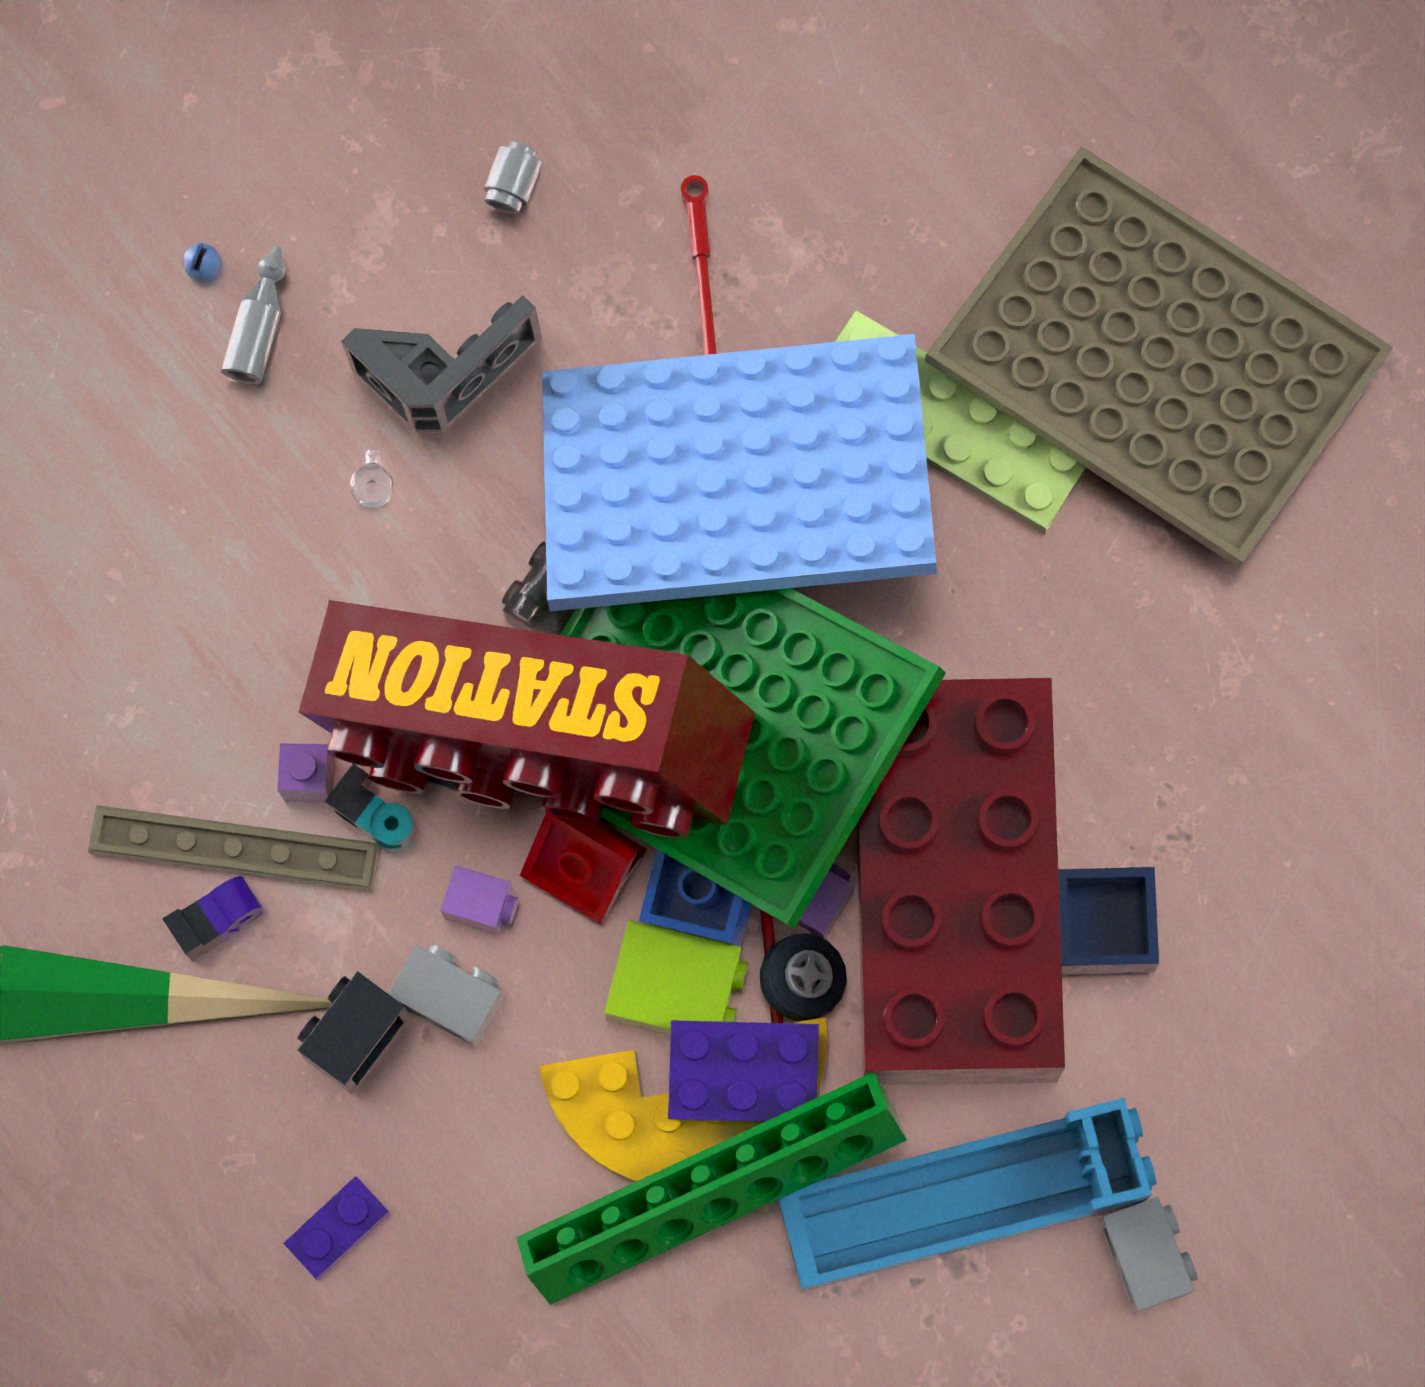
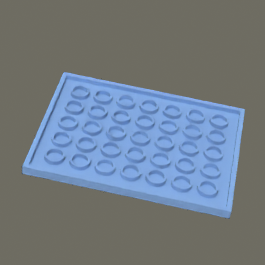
M915 334L542 371L547 601L550 611L937 574Z

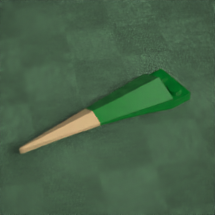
M0 946V1044L177 1023L329 1009L331 1006V1002L324 997L19 947Z

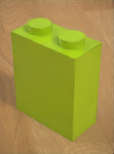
M628 919L604 1011L606 1020L670 1036L671 1020L735 1022L737 1009L731 1008L729 1005L733 989L741 991L743 989L749 962L741 961L742 948L739 946Z

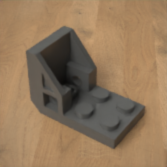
M522 295L514 304L507 302L502 305L491 318L492 325L480 336L473 334L467 338L459 347L456 359L450 356L429 334L354 328L341 342L352 371L416 433L443 432L542 338L536 307Z

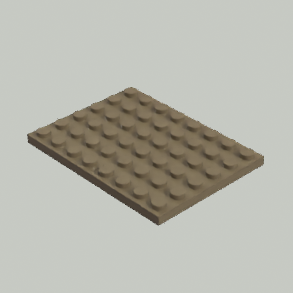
M1081 146L928 350L925 362L1240 568L1388 358L1393 347Z

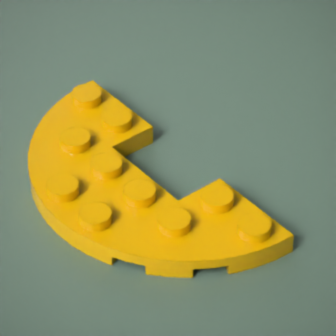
M826 1017L795 1022L798 1024H819L817 1097L825 1080L829 1058V1031ZM635 1050L539 1065L542 1084L548 1101L568 1135L595 1161L612 1172L633 1181H639L762 1124L751 1122L669 1120V1093L643 1097L637 1052Z

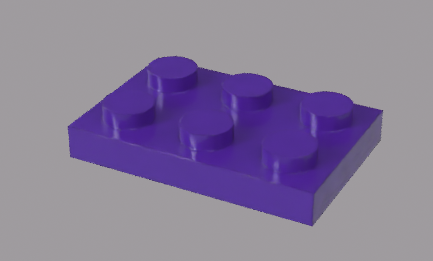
M671 1020L668 1119L677 1121L764 1123L816 1099L818 1088L819 1024Z

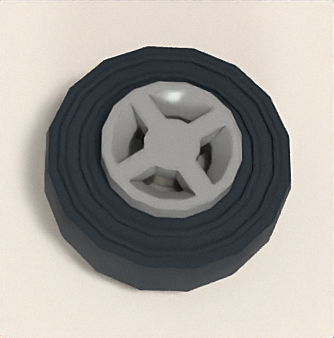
M793 934L776 942L764 956L760 968L761 990L768 1004L780 1015L795 1021L817 1019L831 1012L842 999L847 984L846 966L839 951L829 941L814 934ZM794 976L799 977L800 981L803 983V988L800 987L801 984L797 981L796 978H794Z

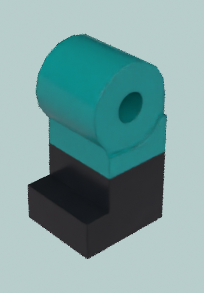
M352 764L325 800L328 809L367 837L379 843L380 846L388 850L405 848L415 835V825L410 812L404 806L397 803L384 802L367 788L372 782L368 779L369 774L357 765Z

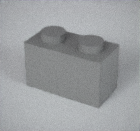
M431 944L428 951L416 945L388 994L403 1004L407 1011L476 1048L504 999L501 990L495 988L499 981L476 967H473L471 973L453 965L457 959L454 955L434 944Z
M1155 1197L1103 1216L1099 1220L1134 1314L1183 1297L1194 1291L1191 1282L1198 1280L1196 1269L1189 1253L1184 1252L1180 1254L1173 1235L1180 1233L1170 1205L1162 1207L1159 1197Z

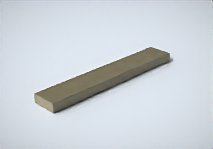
M96 805L88 852L91 855L373 893L380 845L379 843Z

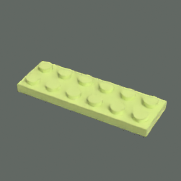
M855 310L835 342L899 335ZM916 346L927 463L1046 534L1087 468L925 362L927 352Z

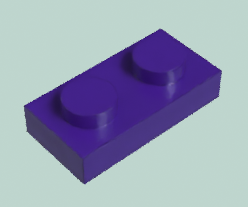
M355 1176L283 1244L316 1280H319L382 1222L390 1212L362 1181Z

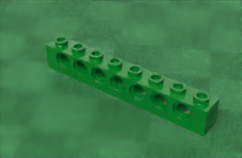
M872 1072L516 1237L526 1275L551 1305L907 1141L894 1104L876 1074Z

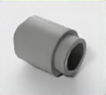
M511 142L509 147L500 146L498 148L484 186V190L487 192L484 200L485 203L506 213L519 214L521 207L528 204L542 162L535 157V149L519 142Z

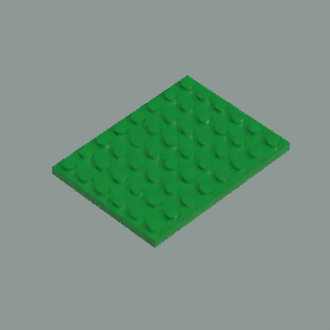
M791 588L575 609L560 634L563 636L688 654L755 712L727 825L692 819L688 838L672 839L650 834L631 826L630 820L633 812L603 804L600 816L793 929L796 927L946 674L940 666Z

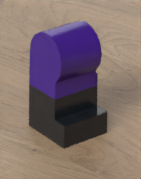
M237 876L220 884L209 894L183 910L177 909L162 919L185 955L193 962L239 932L241 927L248 924L262 912L263 907L243 876Z

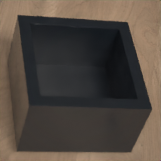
M358 971L351 980L346 976L340 979L327 998L331 1002L329 1009L321 1019L314 1015L304 1026L297 1038L302 1042L297 1050L302 1057L350 1094L354 1092L410 1017L403 1004Z

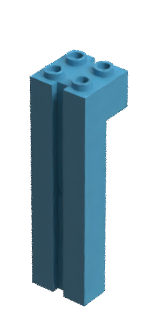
M1125 1098L1067 1112L1062 1119L818 1181L779 1199L778 1202L801 1291L804 1292L1106 1214L1146 1201L1152 1195V1186L1156 1185L1157 1182L1150 1157H1141L1138 1153L1136 1142H1139V1137H1143V1131L1136 1108L1128 1109Z

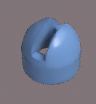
M197 243L190 246L185 252L183 265L188 276L193 281L208 283L219 276L222 269V261L214 247L205 243ZM205 253L201 262L200 271L195 270L194 267L199 257V254Z

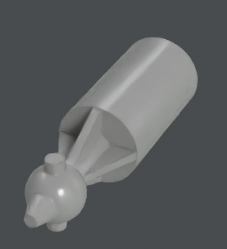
M274 246L269 255L260 260L258 273L262 279L240 302L221 368V373L233 380L248 384H260L262 382L281 315L275 282L283 278L286 271L285 263L282 260L281 247Z

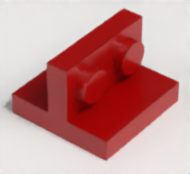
M546 812L519 876L601 925L609 915L620 889L639 866L647 849L601 821H598L596 824L580 823Z

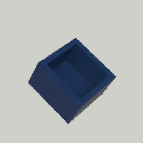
M1155 867L1058 869L1062 975L1154 973L1159 965Z

